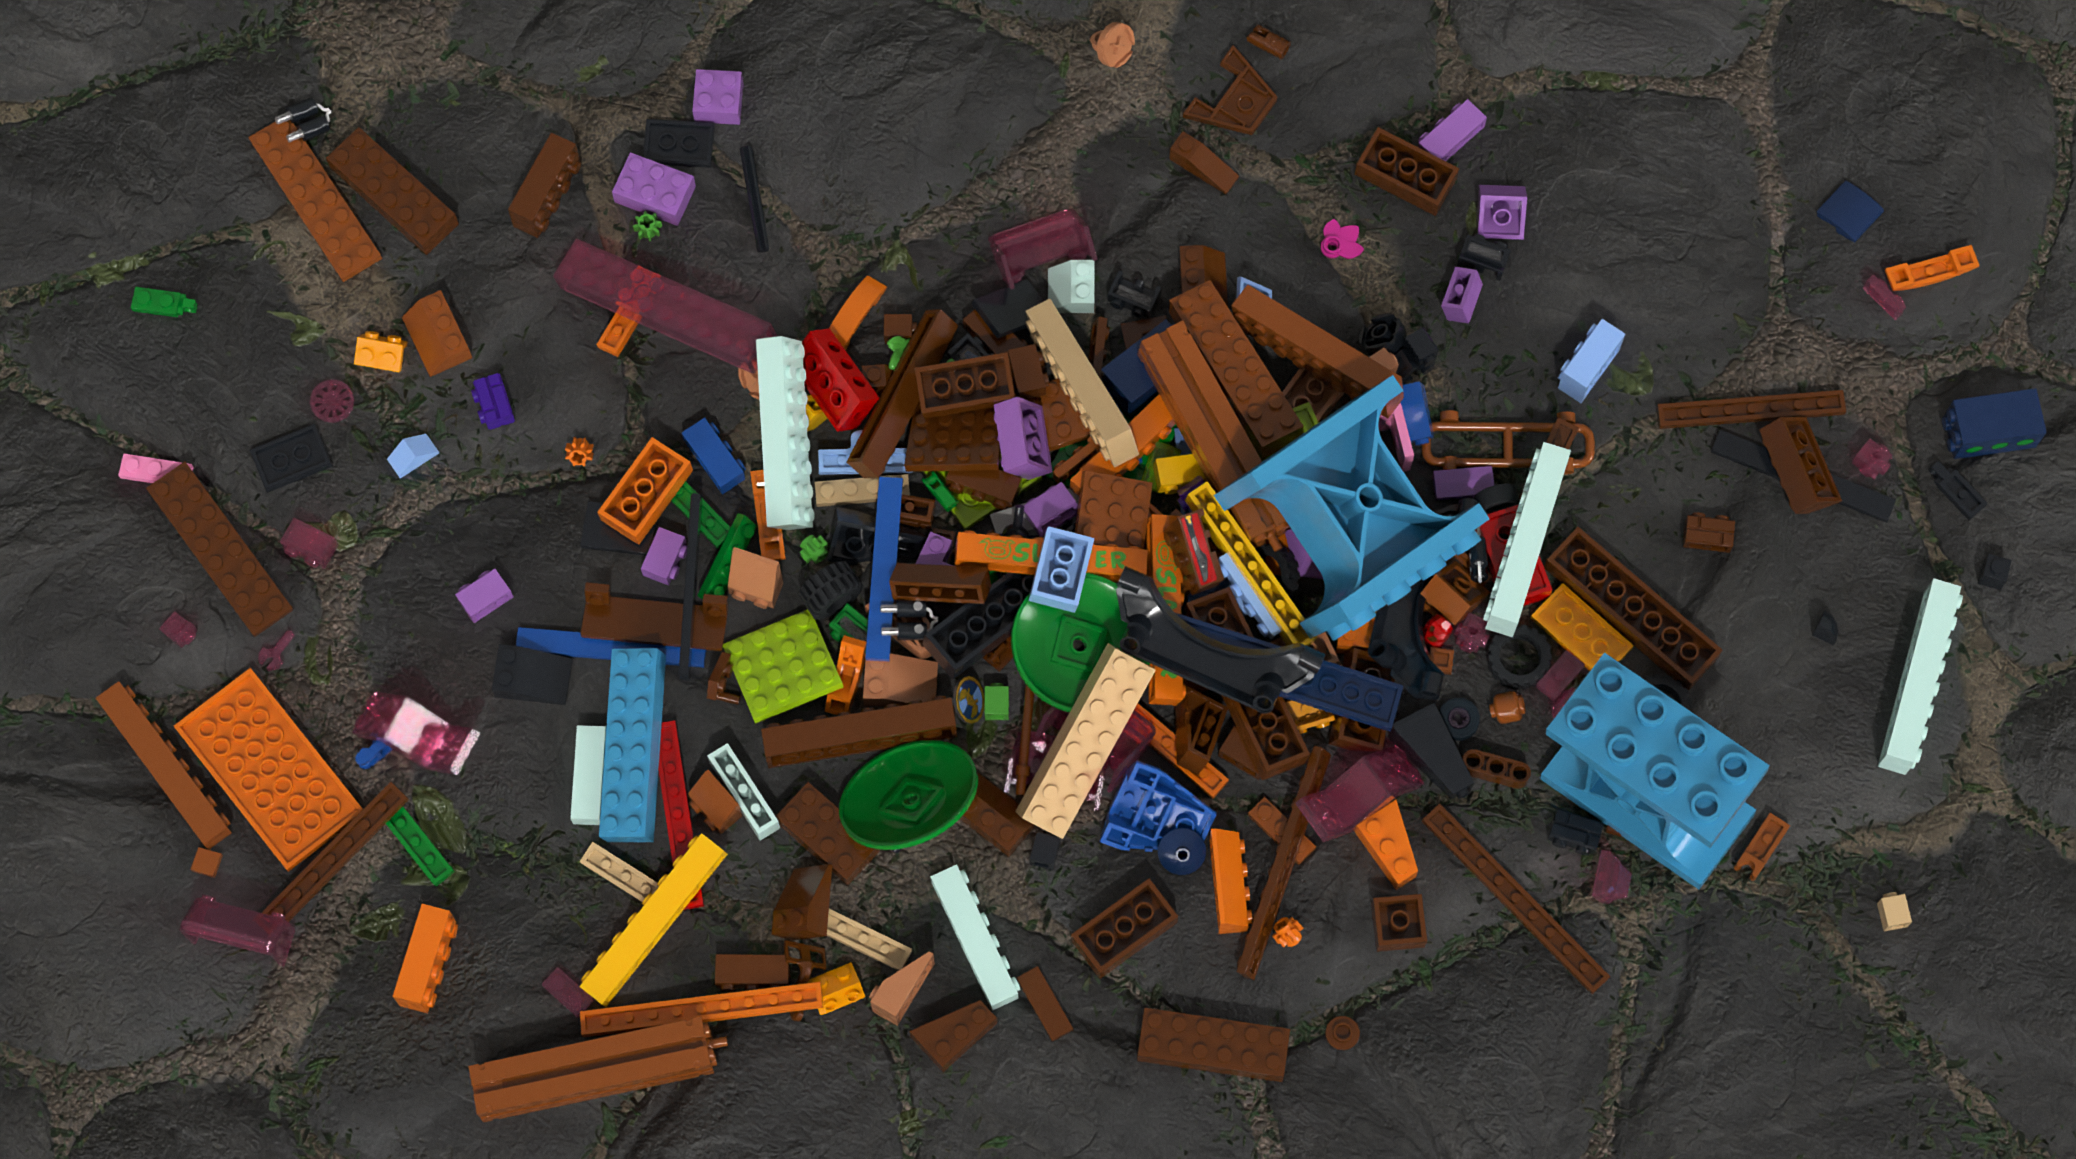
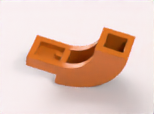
M843 636L836 669L844 687L827 694L825 712L835 715L841 712H850L864 668L866 641Z

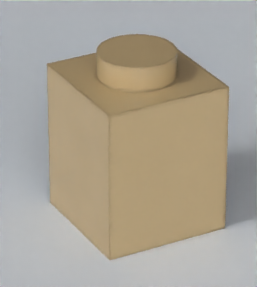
M1897 892L1884 894L1883 898L1877 903L1883 931L1908 927L1912 920L1905 894L1898 895Z

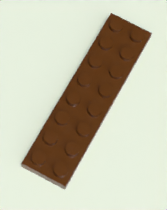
M185 461L146 488L254 637L293 611L286 598Z

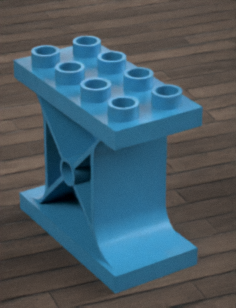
M1393 375L1348 402L1214 495L1224 511L1248 498H1260L1272 503L1280 511L1322 574L1325 592L1319 608L1300 622V625L1310 639L1327 631L1334 641L1348 631H1354L1376 616L1375 612L1386 604L1388 606L1408 594L1412 590L1410 586L1421 579L1425 580L1447 565L1445 561L1456 554L1458 556L1479 543L1481 538L1475 529L1489 520V517L1479 503L1455 516H1442L1430 510L1382 441L1379 433L1381 411L1391 399L1404 391Z
M1604 653L1547 727L1546 735L1562 745V747L1541 773L1540 779L1599 821L1612 827L1622 837L1699 890L1754 817L1756 809L1745 801L1765 776L1769 765Z

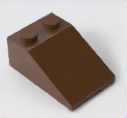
M831 864L793 870L773 911L771 935L791 941L827 936L832 876Z

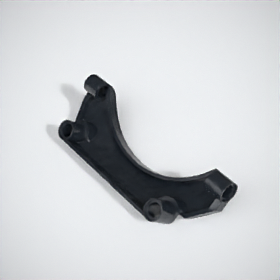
M1462 498L1459 504L1450 505L1434 512L1442 516H1455L1479 502L1471 498ZM1434 575L1425 580H1419L1410 586L1412 590L1391 605L1388 606L1386 604L1377 610L1368 647L1369 656L1382 668H1391L1390 675L1416 699H1439L1444 673L1435 665L1430 657L1423 635V611L1426 599L1420 593Z
M1125 566L1118 581L1116 593L1121 620L1128 623L1119 644L1123 652L1253 708L1260 713H1270L1274 709L1281 691L1288 694L1311 680L1315 673H1318L1326 655L1302 643H1294L1278 648L1251 649L1217 641L1200 633L1182 620L1163 599L1152 577Z

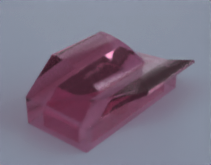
M1601 850L1592 897L1602 904H1610L1614 900L1627 898L1632 876L1621 864L1618 857L1611 851Z

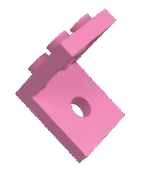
M1400 403L1388 419L1382 415L1379 417V431L1391 430L1399 465L1402 471L1405 472L1411 470L1414 452Z

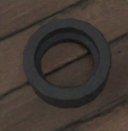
M1510 483L1485 488L1473 498L1480 503L1486 514L1518 505L1520 502L1516 486Z

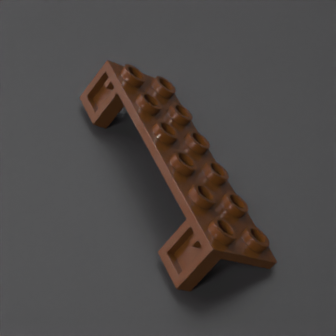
M586 582L584 590L586 605L581 628L582 638L673 647L681 646L683 604L611 597L610 585ZM704 594L703 606L695 605L693 649L722 651L728 616L727 596Z

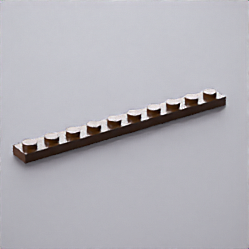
M1314 746L1307 759V768L1300 779L1297 797L1292 802L1290 817L1284 825V834L1277 846L1274 864L1269 869L1266 887L1261 892L1258 910L1253 915L1252 928L1246 936L1243 954L1237 962L1236 972L1247 979L1255 980L1331 758V754L1323 747Z
M1438 804L1422 819V823L1591 994H1594L1611 977L1441 804Z

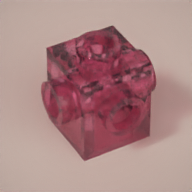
M1869 439L1857 453L1852 464L1859 468L1861 474L1875 480L1879 474L1884 476L1891 467L1889 461L1892 454L1889 453L1890 451L1884 445L1877 444L1872 439Z
M1468 612L1464 624L1459 622L1454 635L1457 636L1455 644L1459 645V648L1467 653H1477L1480 647L1485 648L1490 635L1486 634L1487 629H1485L1487 621Z

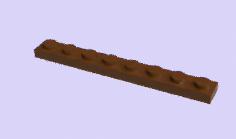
M1843 390L1658 404L1656 407L1659 429L1771 421L1780 417L1810 418L1845 415L1846 413Z
M390 782L273 900L254 922L273 939L409 799Z

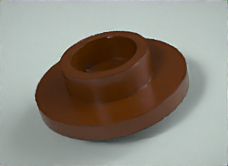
M1338 1016L1328 1023L1325 1035L1327 1042L1333 1048L1349 1050L1358 1042L1360 1030L1353 1019L1346 1016Z

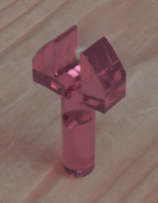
M287 630L272 649L263 647L259 652L260 665L262 666L267 658L273 657V661L267 666V670L279 669L284 663L280 659V654L294 638V633Z

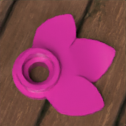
M1332 219L1325 225L1323 230L1324 239L1321 242V252L1324 256L1328 258L1341 256L1346 259H1352L1364 251V248L1356 243L1359 234L1358 226L1350 225L1340 228L1339 223L1335 219ZM1333 245L1336 249L1334 251L1329 250L1328 246Z

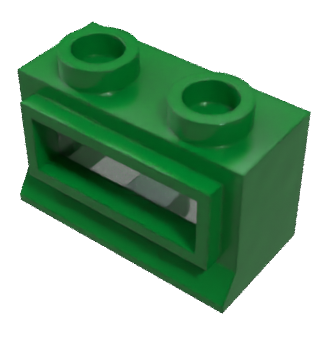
M847 603L829 624V630L831 631L829 634L839 643L844 635L867 642L868 620Z

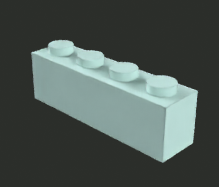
M577 725L571 821L573 824L600 825L606 726Z
M727 743L707 755L710 765L729 794L739 804L743 816L758 839L761 841L780 829L779 821L729 744Z

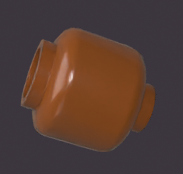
M1515 691L1496 694L1493 698V703L1489 704L1492 718L1496 717L1500 724L1520 721L1523 714L1526 713L1523 696L1518 695Z

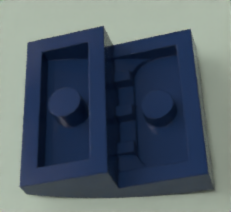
M1845 180L1816 212L1817 217L1836 227L1838 234L1855 243L1884 212V209L1865 192Z

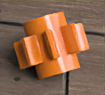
M573 437L572 444H566L565 451L567 453L565 459H569L573 466H586L587 460L592 461L594 453L592 450L594 445L589 444L585 437L578 439Z
M1284 917L1275 923L1274 930L1276 933L1272 937L1282 947L1286 945L1293 947L1302 939L1300 931L1304 928L1293 917L1290 919Z

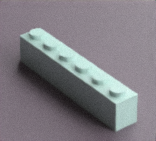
M956 864L930 876L936 894L991 1010L993 1011L1017 1000V991L1021 990L1015 977L1010 978L1007 970L1010 969L1009 963L1005 955L1001 957L997 950L1000 947L995 934L990 935L987 926L990 925L985 913H980L976 906L980 903L975 892H970L966 885L969 883V879L964 869L960 871Z

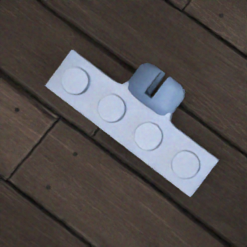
M858 430L851 434V447L848 449L818 450L819 475L859 474L846 461L863 430ZM895 448L894 453L890 456L883 474L912 473L906 472L904 466L907 448Z
M1226 553L1219 557L1218 561L1223 577H1227L1232 584L1230 589L1242 614L1249 615L1251 618L1254 616L1259 623L1257 628L1260 633L1272 640L1279 635L1281 630L1230 556Z

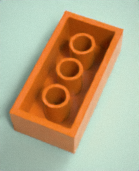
M652 437L597 513L600 520L640 545L692 473L691 462Z
M421 904L393 993V998L399 1006L428 1013L429 1008L434 1007L437 994L434 992L437 984H441L444 975L442 966L444 961H448L450 957L451 947H449L451 938H455L458 931V924H456V920L449 910Z

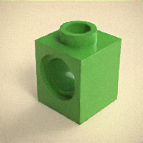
M992 683L990 686H985V720H1009V686H1004L1002 683Z

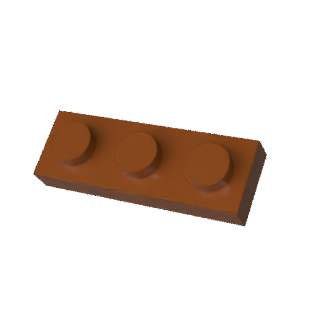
M1264 797L1248 812V816L1275 843L1279 844L1284 834V825L1288 819ZM1305 835L1295 860L1298 865L1316 849V846Z

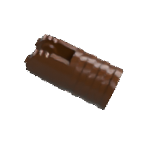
M1260 25L1255 26L1253 33L1251 32L1246 37L1249 43L1281 60L1285 57L1291 45V41Z

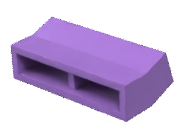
M1492 466L1433 471L1435 501L1471 498L1483 489L1494 486Z

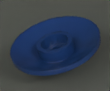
M1177 828L1166 833L1161 839L1158 846V857L1160 863L1167 871L1177 875H1187L1196 871L1203 864L1206 857V846L1202 837L1197 832L1188 828ZM1183 850L1187 852V855L1179 857L1178 853Z

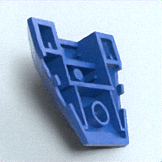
M1136 760L1126 770L1108 809L1100 843L1120 850L1130 851L1131 848L1145 849V852H1153V850H1158L1163 836L1177 828L1191 829L1197 832L1205 841L1217 812L1161 769ZM1183 850L1179 852L1181 854H1187V852Z

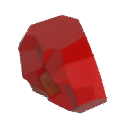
M1436 614L1426 623L1423 635L1425 644L1429 648H1441L1448 640L1453 630L1449 621Z

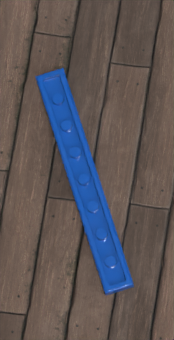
M879 477L865 659L870 661L890 662L891 636H882L881 628L892 627L893 613H881L880 606L881 604H894L889 580L897 564L903 478Z
M518 627L516 646L559 656L611 660L612 649L658 648L666 655V665L679 666L680 647L582 638L581 632ZM692 648L691 667L704 668L706 650Z

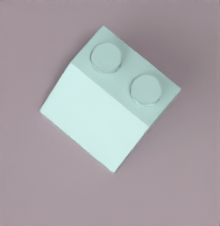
M1070 260L1048 268V299L1052 300L1059 313H1094V260Z

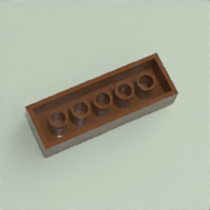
M358 127L326 157L332 171L425 255L430 253L459 225L453 211L361 128Z
M1144 1008L1137 1061L1283 1082L1290 1029Z

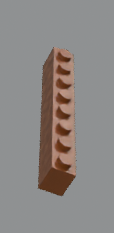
M118 681L97 696L96 700L208 850L232 833L227 827L231 823L223 812L219 815L214 809L217 804L209 794L204 796L200 791L203 785L196 776L193 778L189 776L187 771L190 768L181 757L177 760L173 754L177 750L169 739L164 742L160 737L163 731L155 721L150 723L146 718L150 714L143 704L137 705L134 702L133 698L136 695L129 685L123 687Z

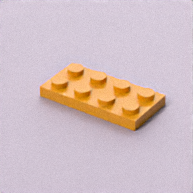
M1564 583L1555 590L1530 618L1589 671H1591L1604 653L1620 662L1634 647L1633 644Z

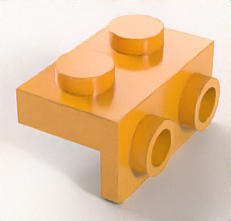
M365 331V334L357 337L354 364L400 372L402 370L404 348L407 347L408 341L401 340L402 337L396 335L381 337L377 332Z
M1285 700L1300 734L1306 733L1307 728L1314 726L1316 728L1327 727L1331 721L1335 720L1334 715L1330 712L1292 700Z
M852 962L811 978L808 983L821 982L824 1008H818L820 1015L832 1012L865 997Z

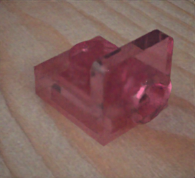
M175 611L159 628L164 635L181 648L185 644H190L198 631L194 624L185 620Z

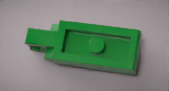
M135 287L131 310L140 313L178 317V315H183V312L196 313L198 304L196 300L188 299L185 294L179 292Z

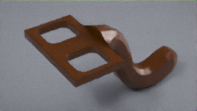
M787 940L784 941L785 961L798 964L800 969V975L795 985L808 983L813 968L823 970L827 968L824 948ZM788 947L797 948L800 952V959L790 957ZM810 951L820 953L822 963L813 962L810 957ZM803 1010L790 1012V1017L793 1021L799 1022L802 1020Z

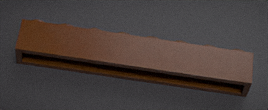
M941 309L925 311L846 461L863 478H879L883 474L890 456L894 453L900 437L905 432V427L915 413V408L920 400L915 368L939 364L944 357V352L949 343L954 338L958 325Z

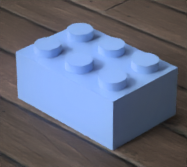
M1601 319L1598 325L1594 323L1586 334L1587 338L1585 341H1581L1577 345L1572 359H1567L1560 370L1562 372L1558 377L1560 380L1558 389L1579 403L1583 402L1617 355L1625 337V333Z
M1048 526L1044 535L1028 601L1075 613L1079 604L1094 538Z

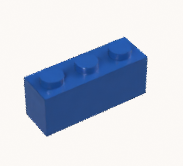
M703 418L681 433L683 441L721 494H724L745 480L743 472L746 470L745 466L739 458L736 460L731 455L733 452L732 448L726 440L723 442L718 437L720 432L713 422L709 424Z

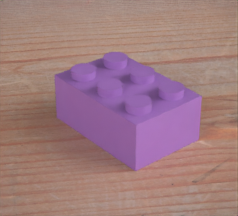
M630 152L612 194L614 202L641 213H644V211L650 215L656 213L657 219L678 226L696 185L694 176Z
M1014 397L994 404V420L998 430L997 441L1000 443L1001 465L1004 472L1027 480L1052 473L1042 406L1020 397Z

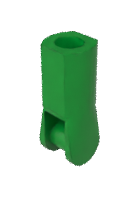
M931 471V475L926 479H921L946 512L951 511L958 505L959 501L934 471ZM938 482L940 486L933 490L931 486Z

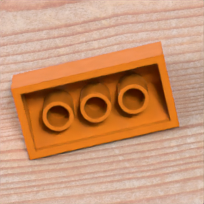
M1216 828L1211 829L1209 843L1218 933L1248 932V924H1252V911L1247 910L1246 901H1250L1249 886H1244V877H1248L1247 863H1242L1241 854H1245L1244 839L1239 838V832Z

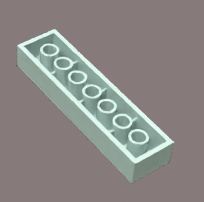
M783 336L756 339L767 527L783 530L812 528L814 510L811 504L813 488L810 484L812 467L808 453L810 441L807 436L809 419L806 415L808 398L804 385L806 380V371L803 368L804 346L802 341Z
M1543 442L1541 450L1536 448L1503 553L1504 556L1490 595L1491 599L1483 620L1487 621L1485 628L1487 630L1510 637L1514 635L1571 450Z
M1933 578L1923 594L1877 767L1906 775L1910 768L1914 769L1915 764L1920 760L1922 749L1919 747L1922 740H1925L1928 727L1925 724L1927 719L1931 718L1934 705L1930 703L1933 697H1936L1940 683L1936 681L1939 674L1942 675L1946 661L1942 659L1945 652L1947 653L1950 648L1951 639L1948 637L1951 630L1953 631L1955 628L1957 617L1954 615L1956 610L1960 608L1963 595H1960L1961 586Z

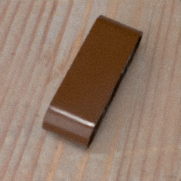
M1468 750L1462 758L1471 777L1516 789L1523 788L1527 785L1531 776V770L1527 764L1480 750ZM1473 758L1479 765L1471 767L1467 764L1466 760ZM1498 765L1502 772L1493 773L1490 770V766ZM1521 771L1525 778L1518 780L1513 776V772Z

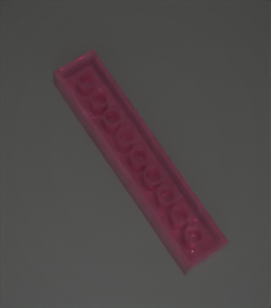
M577 238L553 275L559 287L567 292L753 374L758 369L756 339L777 337L772 324Z

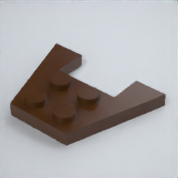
M1232 45L1222 59L1220 66L1238 77L1215 108L1195 97L1183 113V118L1253 135L1277 102L1278 97L1235 46Z

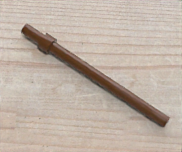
M1027 685L1025 687L1019 763L1015 769V775H1017L1016 795H1025L1027 776L1030 775L1028 759L1034 693Z

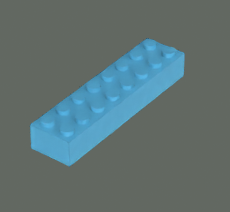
M658 648L612 649L599 837L607 842H654L666 655Z

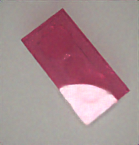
M1873 274L1866 281L1863 289L1896 321L1906 308L1904 301L1900 296L1894 295L1882 279L1877 278Z
M1566 650L1537 683L1536 688L1555 702L1584 668L1585 664Z
M559 967L541 984L545 990L577 1018L580 1016V1011H585L594 1001L586 991Z

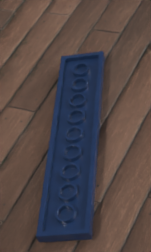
M1176 613L1182 620L1200 633L1229 645L1251 649L1281 647ZM1323 660L1318 673H1315L1311 680L1288 694L1281 691L1279 696L1390 732L1404 686Z

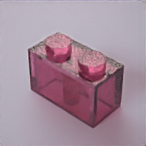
M293 518L280 540L284 552L289 556L296 558L298 555L304 558V562L311 567L317 568V566H320L324 569L339 545L334 537L296 518Z

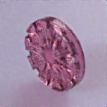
M327 380L315 387L310 397V406L313 413L320 420L332 423L340 422L347 418L355 402L354 395L349 386L339 380ZM334 385H337L336 390L333 391V388H332V387H333ZM325 386L328 388V392L323 391ZM345 388L346 391H345L344 393L340 394V392L342 391V389ZM320 394L323 397L317 398L316 395ZM316 403H320V404H321V405H319L318 407H315V404H316ZM331 410H332V416H333V417H328L329 414H330V412H331ZM337 410H339L342 414L337 416Z

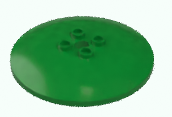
M1086 573L1075 613L1028 601L1029 593L1015 615L1011 631V648L1017 670L1035 695L1057 709L1066 712L1071 711L1108 643L1122 650L1119 644L1128 623L1121 620L1116 593L1118 586L1107 578ZM1074 640H1081L1083 642V651L1074 649Z
M923 740L896 746L871 759L848 782L839 803L841 823L846 833L854 841L869 848L895 850L921 844L940 835L954 825L970 807L978 787L977 769L971 757L963 749L948 742Z

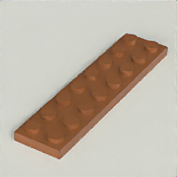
M290 120L281 124L273 122L248 138L342 282H345L380 261L382 256L306 141H303L302 138L292 142L287 141L286 135L297 131L294 123H291Z

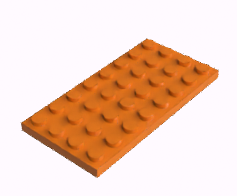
M251 668L174 725V728L288 872L340 833L363 810Z

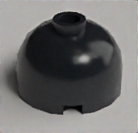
M1394 314L1378 315L1371 319L1372 324L1368 327L1364 325L1360 331L1359 343L1370 356L1382 348H1385L1394 355L1404 348L1406 330L1400 319L1396 318Z

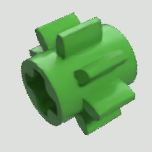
M644 211L643 215L635 217L638 224L633 225V229L635 232H638L639 239L644 237L651 241V238L655 235L660 236L657 228H661L662 223L661 221H656V213L650 215Z
M810 535L800 544L802 548L800 556L807 563L812 560L817 564L828 555L829 552L826 550L828 542L821 535L817 539L814 535Z

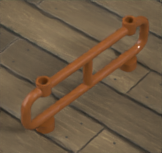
M1457 411L1440 412V422L1431 423L1433 432H1503L1504 458H1457L1455 456L1438 458L1431 453V439H1429L1428 444L1421 445L1422 455L1428 464L1443 467V470L1457 469V467L1484 466L1495 468H1530L1533 458H1513V432H1550L1554 423L1459 422ZM1559 412L1556 414L1557 418L1579 427L1577 432L1585 437V456L1581 459L1569 457L1564 474H1573L1574 468L1586 467L1594 459L1595 439L1593 432L1588 426L1575 423L1574 412Z

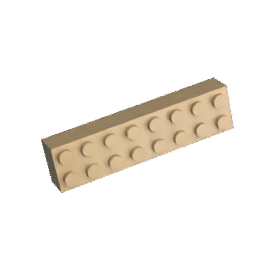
M1048 299L1026 310L1028 320L1025 323L1031 333L1030 337L1033 343L1041 349L1040 351H1042L1045 363L1049 362L1051 365L1050 370L1054 378H1059L1060 387L1064 394L1069 395L1071 398L1069 400L1075 412L1079 411L1081 414L1079 417L1084 427H1089L1091 431L1089 432L1094 443L1099 444L1101 447L1100 452L1105 461L1110 460L1115 468L1138 456L1139 452L1130 426L1052 300Z
M1109 643L1107 644L1015 811L1021 818L1062 839L1064 838L1156 670L1130 654H1126L1119 648Z

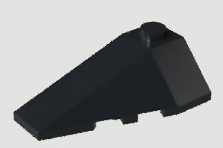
M837 507L831 527L827 561H846L849 565H858V562L872 561L873 563L876 517L860 511ZM900 526L897 561L918 559L928 535Z

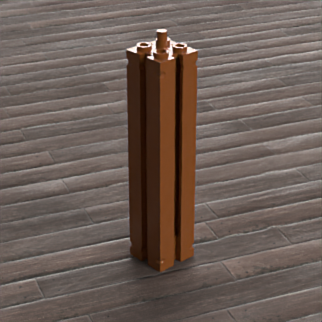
M1182 320L1166 328V331L1160 334L1156 333L1141 341L1137 355L1141 362L1144 363V368L1215 493H1218L1260 464L1262 461L1193 337L1188 333L1184 321ZM1248 498L1227 509L1255 549L1264 545L1266 539L1269 541L1274 552L1283 548L1278 537L1287 532L1286 529L1290 526L1272 503L1260 498Z
M702 1017L692 1018L690 1021H678L489 1061L482 1065H471L468 1067L474 1091L476 1112L483 1122H488L496 1118L512 1117L699 1077V1075L714 1074L713 1066H717V1060L713 1049L728 1046L726 1036L712 1039L708 1023H704Z

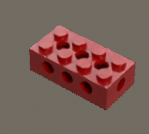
M830 328L810 331L802 342L805 350L803 368L806 371L804 385L837 432L857 429L879 400V396Z
M1518 505L1487 514L1489 520L1479 526L1481 536L1486 539L1487 567L1494 583L1508 539H1502L1499 535H1506L1509 538ZM1538 556L1523 607L1548 599L1553 589L1540 556Z

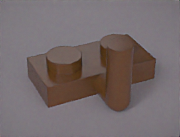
M722 652L708 681L707 699L715 701L717 699L739 705L741 695L724 691L727 683L726 678H730L732 675L733 664H730L731 654Z

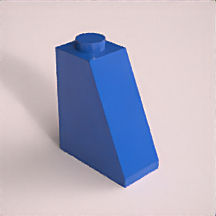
M1420 381L1403 385L1404 398L1400 403L1411 443L1415 442V446L1428 444L1429 439L1434 438L1425 386Z

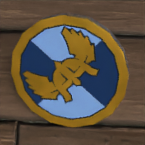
M965 676L960 678L955 685L953 697L946 698L952 699V705L958 717L963 722L972 724L978 722L982 717L985 706L984 692L980 683L974 677Z

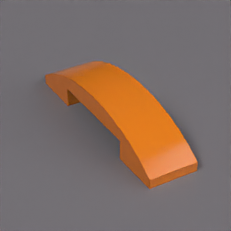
M1972 245L1950 250L1947 255L1910 265L1903 263L1885 269V273L1892 291H1900L1935 284L1969 272L1980 265Z
M868 275L852 292L829 327L845 350L850 344L851 337L872 306H876L887 289V286Z
M764 470L750 471L761 556L775 561L784 560L786 558L782 529L767 527Z

